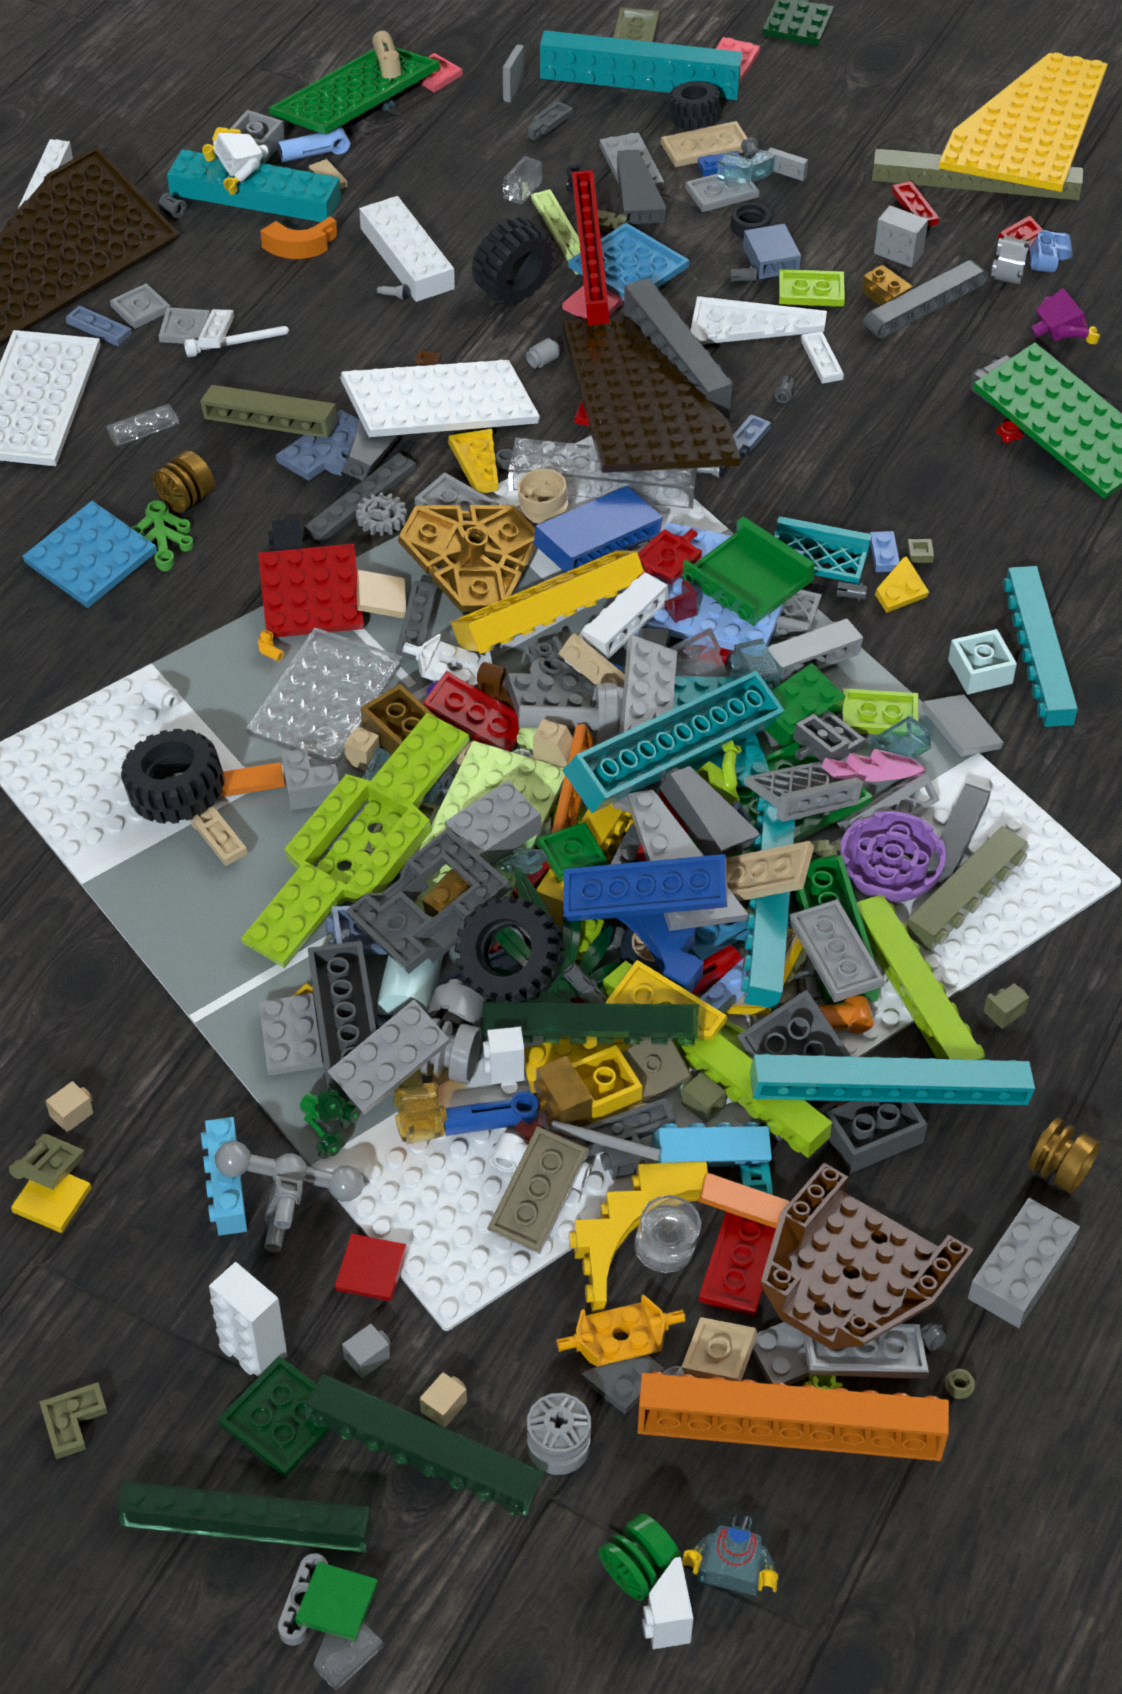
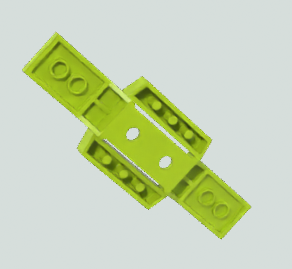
M426 713L371 781L346 774L284 848L287 860L297 871L241 937L242 944L285 968L331 912L332 906H339L346 901L355 903L367 893H383L404 867L406 861L412 857L432 832L430 820L419 810V807L426 793L469 742V734ZM368 799L369 803L365 805L364 810L355 821L349 825V828L341 838L334 843L327 855L319 861L318 866H313ZM378 822L382 824L383 828L380 832L371 833L368 831L371 824ZM368 841H370L371 848L375 849L373 853L364 851ZM347 860L352 863L349 870L340 871L337 868L341 861Z

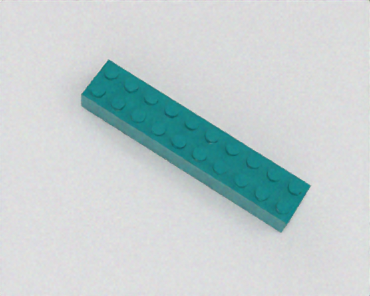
M544 30L540 43V79L670 93L679 84L700 81L715 85L719 89L720 98L737 100L742 52Z
M757 670L576 754L562 771L590 812L594 813L627 797L628 793L637 792L665 778V775L674 768H679V770L686 768L722 750V745L730 740L735 744L771 726L785 710Z

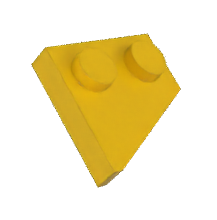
M907 556L899 562L875 592L886 613L924 599L929 594L928 589Z

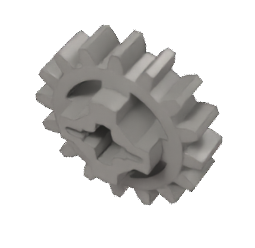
M380 493L378 497L371 494V499L363 498V504L358 503L356 519L358 520V526H363L364 532L371 530V535H374L376 532H380V536H383L384 532L392 535L393 529L400 531V525L406 524L407 509H405V503L400 502V497L393 499L391 493L387 497L383 493Z

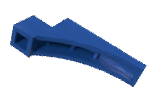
M663 913L616 917L626 924L649 949L662 976L690 993L693 991L702 978L704 961L700 960L697 956L688 954L695 944L696 927L669 931Z

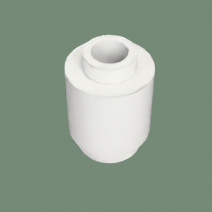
M148 679L142 686L141 693L145 700L161 710L169 711L177 705L179 700L177 689L159 679Z

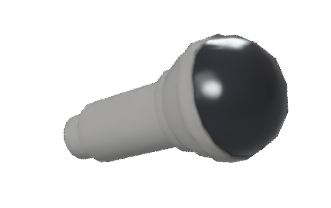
M405 284L397 287L382 286L378 287L377 293L396 296L404 300L410 296V289Z
M727 467L691 468V471L710 473L720 478L726 474Z

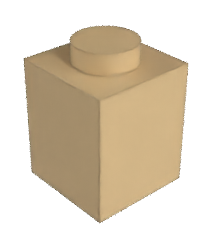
M356 727L344 743L346 764L368 772L380 756L379 735Z
M73 1081L46 1100L49 1116L66 1133L93 1114L92 1096L84 1087L79 1088Z
M443 1372L420 1397L421 1413L444 1429L467 1403V1392L463 1382L456 1377L450 1378Z

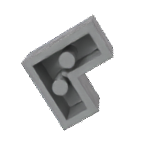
M307 748L281 752L290 810L320 806L339 783L336 764L310 768Z

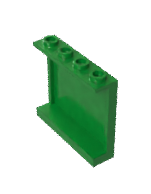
M743 516L737 521V532L695 564L687 560L683 561V579L687 580L691 585L695 584L701 588L706 596L713 598L724 608L736 612L742 620L755 626L757 622L771 614L814 580V562Z

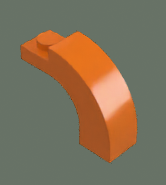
M328 217L316 226L306 230H292L275 221L260 230L262 248L271 254L289 259H305L318 256L328 251L327 243L337 238L336 220Z

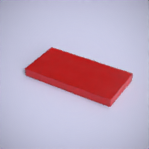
M448 671L443 674L422 703L438 719L469 734L470 738L479 743L512 752L518 744L517 735L520 728L518 727V716L515 710Z
M726 1211L698 1301L755 1317L763 1292L760 1283L776 1228Z

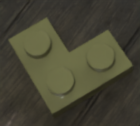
M98 1382L39 1402L56 1459L86 1450L78 1423L107 1414Z

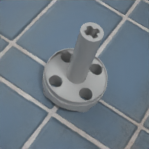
M596 683L592 707L519 705L518 727L537 729L542 719L565 725L568 730H575L576 725L585 724L588 730H591V734L595 739L594 746L619 735L623 687H619L615 683Z

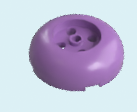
M897 811L876 812L872 817L862 821L861 819L855 821L847 829L841 841L842 851L840 855L843 857L851 884L860 892L869 897L884 896L888 902H904L922 896L938 882L946 861V850L943 840H940L933 832L934 828L930 824L914 815ZM935 849L939 858L938 868L932 876L926 877L929 860ZM903 855H906L910 859H904Z

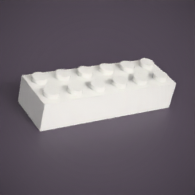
M398 196L359 208L361 230L401 283L409 287L410 295L416 302L455 289L454 268Z

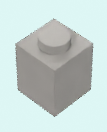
M369 1324L342 1344L344 1359L361 1378H364L390 1359L389 1346L391 1342L382 1330L377 1331L372 1324Z

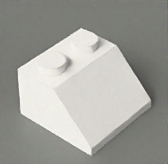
M681 1557L673 1559L650 1591L648 1606H643L645 1618L642 1619L645 1639L651 1638L653 1649L691 1643L693 1614Z

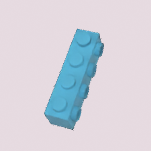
M234 1117L205 1121L206 1132L201 1133L203 1149H208L209 1156H204L203 1158L205 1173H211V1180L206 1181L208 1198L213 1197L214 1201L213 1205H208L210 1222H216L219 1236L247 1232L241 1175L239 1177H227L220 1173L215 1164V1154L218 1148L228 1141H237Z
M757 1122L744 1123L742 1127H732L731 1123H719L715 1127H705L703 1123L689 1124L688 1128H677V1124H663L652 1134L653 1148L662 1150L660 1160H654V1164L706 1161L707 1167H739L742 1164L759 1166L760 1163H768L772 1160L769 1126H759Z

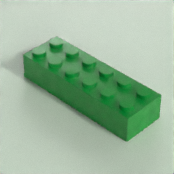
M842 855L811 859L803 889L791 891L797 912L838 899L875 962ZM817 976L820 992L823 993L824 1005L843 1003L846 1000L834 1003L820 976ZM880 988L856 996H864L868 999V1002H876L879 998Z

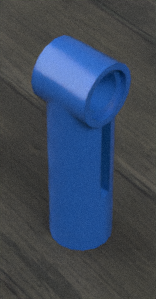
M519 1092L512 1099L442 1108L445 1136L514 1126L520 1130L532 1129L538 1123V1099L533 1093Z

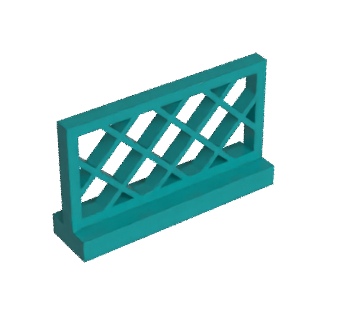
M779 516L774 537L780 541L790 542L787 545L791 548L804 551V556L814 562V575L859 584L869 553L871 534ZM803 545H805V546H810V547H813V548H810V549L806 550V549L803 547ZM826 550H831V551H836V552H835V553H832V554H829ZM820 552L823 557L815 560L812 554ZM849 554L856 555L859 557L852 559V557ZM843 557L847 562L839 565L835 559ZM829 562L832 568L826 569L820 565ZM852 567L856 574L846 573L844 569Z

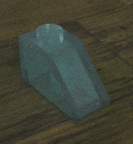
M911 716L906 717L870 740L872 752L873 749L913 757L914 759L931 749L928 728Z

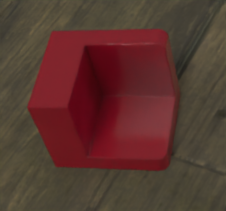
M687 580L682 581V595L664 601V609L675 623L697 616V593Z

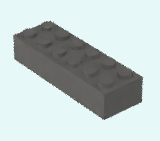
M362 941L308 948L309 968L327 1091H338L339 1096L344 1100L350 1098L327 1071L376 1031Z

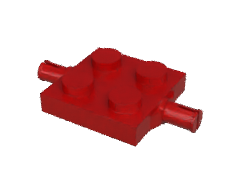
M690 528L683 536H679L665 529L661 531L638 552L642 568L645 569L644 572L672 585L683 575L684 560L695 564L702 557V550L690 543L697 537V532Z

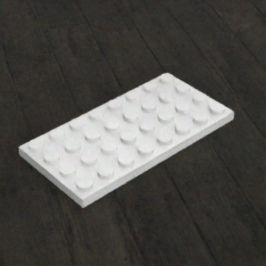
M13 330L0 362L1 461L57 465L100 348L99 338Z
M509 360L353 370L341 373L340 379L369 437L536 424L540 418Z

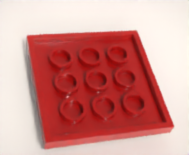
M354 544L258 553L265 626L267 631L272 632L273 638L364 629L362 611L357 610V566Z

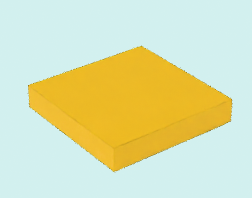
M70 1174L53 1190L29 1180L11 1206V1209L15 1214L62 1233L92 1189L91 1184Z

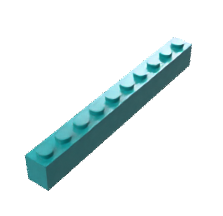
M761 796L758 797L756 811H759L760 815H757L754 827L760 836L753 843V849L762 851L793 844L795 819L782 822L776 817L778 808ZM790 891L748 900V909H752V913L748 914L746 929H750V934L747 933L744 949L748 950V954L744 956L742 970L747 971V973L743 975L741 982V991L745 992V1004L777 1009L783 992Z
M754 1054L749 1071L753 1099L1028 1105L1035 1090L1029 1061L1016 1060L993 1061L988 1059L953 1060L935 1058L914 1059L907 1057L881 1058L877 1056L835 1057L825 1055Z

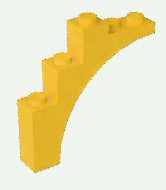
M706 1161L638 1164L636 1175L631 1176L632 1191L607 1192L605 1202L600 1203L601 1219L575 1220L573 1231L568 1232V1243L570 1249L574 1248L575 1259L583 1258V1274L588 1275L589 1285H585L586 1303L591 1302L592 1313L603 1312L605 1309L609 1267L617 1250L627 1236L643 1221L663 1209L685 1202L699 1201L703 1179L706 1173H708Z

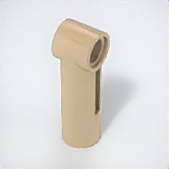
M379 31L373 36L372 43L380 64L382 77L388 79L396 78L402 73L399 53L394 47L391 35L386 31Z

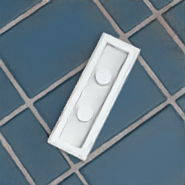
M213 309L198 338V347H221L234 319L233 310Z
M823 332L801 335V342L821 383L843 380L844 373Z

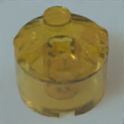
M436 1082L394 1090L393 1107L398 1106V1115H395L396 1125L401 1140L406 1142V1144L438 1139L444 1136L442 1123L447 1121V1114L444 1105L439 1106V1090Z

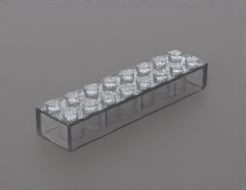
M515 438L509 465V490L518 491L517 485L519 480L526 473L544 468L557 471L565 478L568 496L597 499L628 486L648 504L693 509L698 468L601 473L596 450L592 445Z

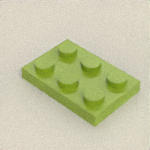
M779 269V304L844 306V272Z
M843 688L845 700L842 708V721L857 733L917 737L918 693Z

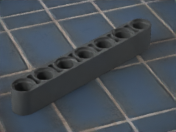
M968 260L870 311L863 320V326L878 338H884L981 287L987 281L989 273L975 261Z

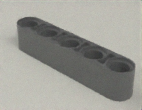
M967 783L964 785L939 838L943 840L945 846L946 861L942 875L937 883L943 885L958 870L987 807L991 791ZM935 849L929 860L926 877L932 876L938 868L939 858Z

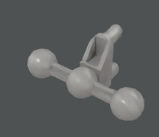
M228 1141L218 1148L215 1154L217 1169L227 1177H239L246 1171L273 1177L274 1183L265 1215L268 1229L264 1249L270 1252L281 1251L285 1229L290 1228L301 1201L303 1183L328 1188L332 1196L342 1202H350L356 1199L364 1188L362 1174L358 1169L350 1165L340 1166L333 1172L308 1167L303 1158L294 1153H285L276 1160L252 1155L246 1145L238 1141Z

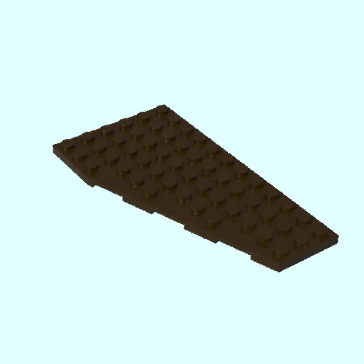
M615 316L609 318L610 323L601 325H588L587 319L578 318L562 321V329L601 473L740 466L741 457L728 420L628 317Z

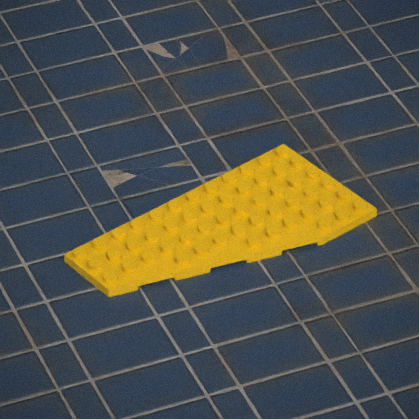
M1048 53L952 131L940 159L939 169L1062 192L1104 79L1108 63H1103L1100 60H1086L1079 56L1069 57L1061 53Z

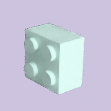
M997 629L951 641L948 660L967 694L1013 684L1017 663Z

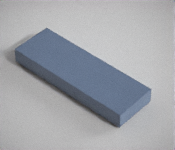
M80 305L66 316L67 324L118 347L132 335L131 328Z

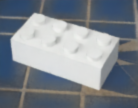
M233 1263L209 1285L210 1302L213 1306V1317L217 1325L216 1332L220 1340L219 1347L227 1356L231 1357L233 1355L240 1361L241 1367L248 1374L252 1375L254 1373L259 1377L278 1356H281L283 1359L287 1357L279 1299L238 1263Z

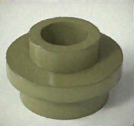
M956 1369L948 1373L944 1386L950 1396L957 1399H965L973 1393L975 1381L968 1371ZM961 1383L964 1385V1388L956 1387L954 1384Z

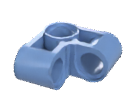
M1042 230L1029 248L1031 269L1035 271L1055 272L1058 260H1066L1073 256L1071 237L1066 233Z

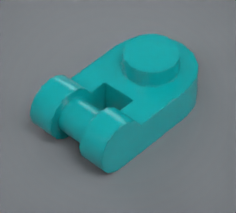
M760 1163L756 1167H749V1164L740 1165L739 1171L742 1185L771 1195L773 1194L769 1163ZM751 1178H760V1180H751Z

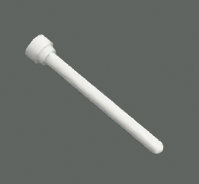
M287 326L227 336L224 338L221 347L286 335L289 329ZM193 338L184 340L187 357L197 356L198 353H201V350L212 349L198 347V340Z

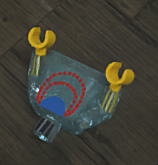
M736 1515L732 1528L723 1525L718 1526L715 1533L707 1534L691 1550H686L683 1554L682 1566L693 1567V1574H698L699 1570V1582L757 1596V1592L762 1591L763 1586H770L773 1588V1592L777 1591L778 1574L775 1572V1566L769 1550L761 1545V1536L759 1534L750 1532L752 1520L747 1516Z

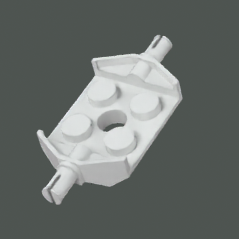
M440 634L424 643L423 646H416L405 642L403 652L416 656L421 677L436 682L448 671L478 689L477 672L482 662L493 664L490 651L486 652L485 656L441 642ZM458 667L460 670L454 672L451 671L449 668Z

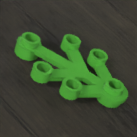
M156 500L148 504L145 511L146 517L131 528L150 542L157 539L156 566L161 571H169L174 566L175 560L173 552L168 550L166 537L179 543L182 551H190L194 547L193 539L186 534L190 533L191 526L188 520L180 519L170 514L164 502ZM163 521L176 526L177 532L164 526ZM154 523L155 527L144 536V530Z

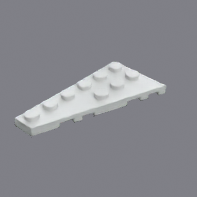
M697 296L690 331L700 340L701 344L824 332L827 311Z

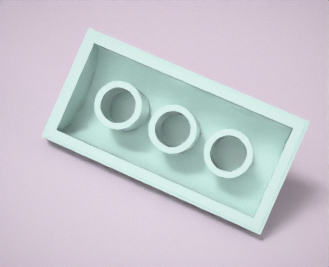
M388 955L376 1005L377 1015H396L412 1000H415L427 1013L434 990L437 988L443 955L434 963L429 959L425 960L410 974Z

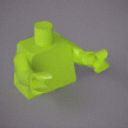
M730 740L722 745L723 750L726 752L723 757L722 769L709 761L695 772L729 804H732L735 801L740 803L736 790L737 776L735 763L737 754L741 752V747L734 745V742Z

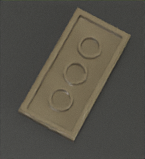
M537 1126L487 1230L540 1254L590 1152L589 1149Z

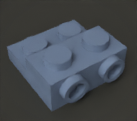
M332 906L331 915L326 917L325 921L326 933L332 934V938L328 940V945L362 941L364 955L387 954L349 918L346 910L351 906Z

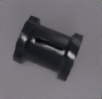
M577 164L570 165L566 169L568 176L566 189L574 193L572 172L585 171L584 167Z

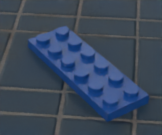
M725 854L564 869L563 917L566 922L727 907V860Z

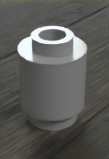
M547 338L529 349V352L526 353L527 361L531 367L541 368L559 357L560 348L556 341Z

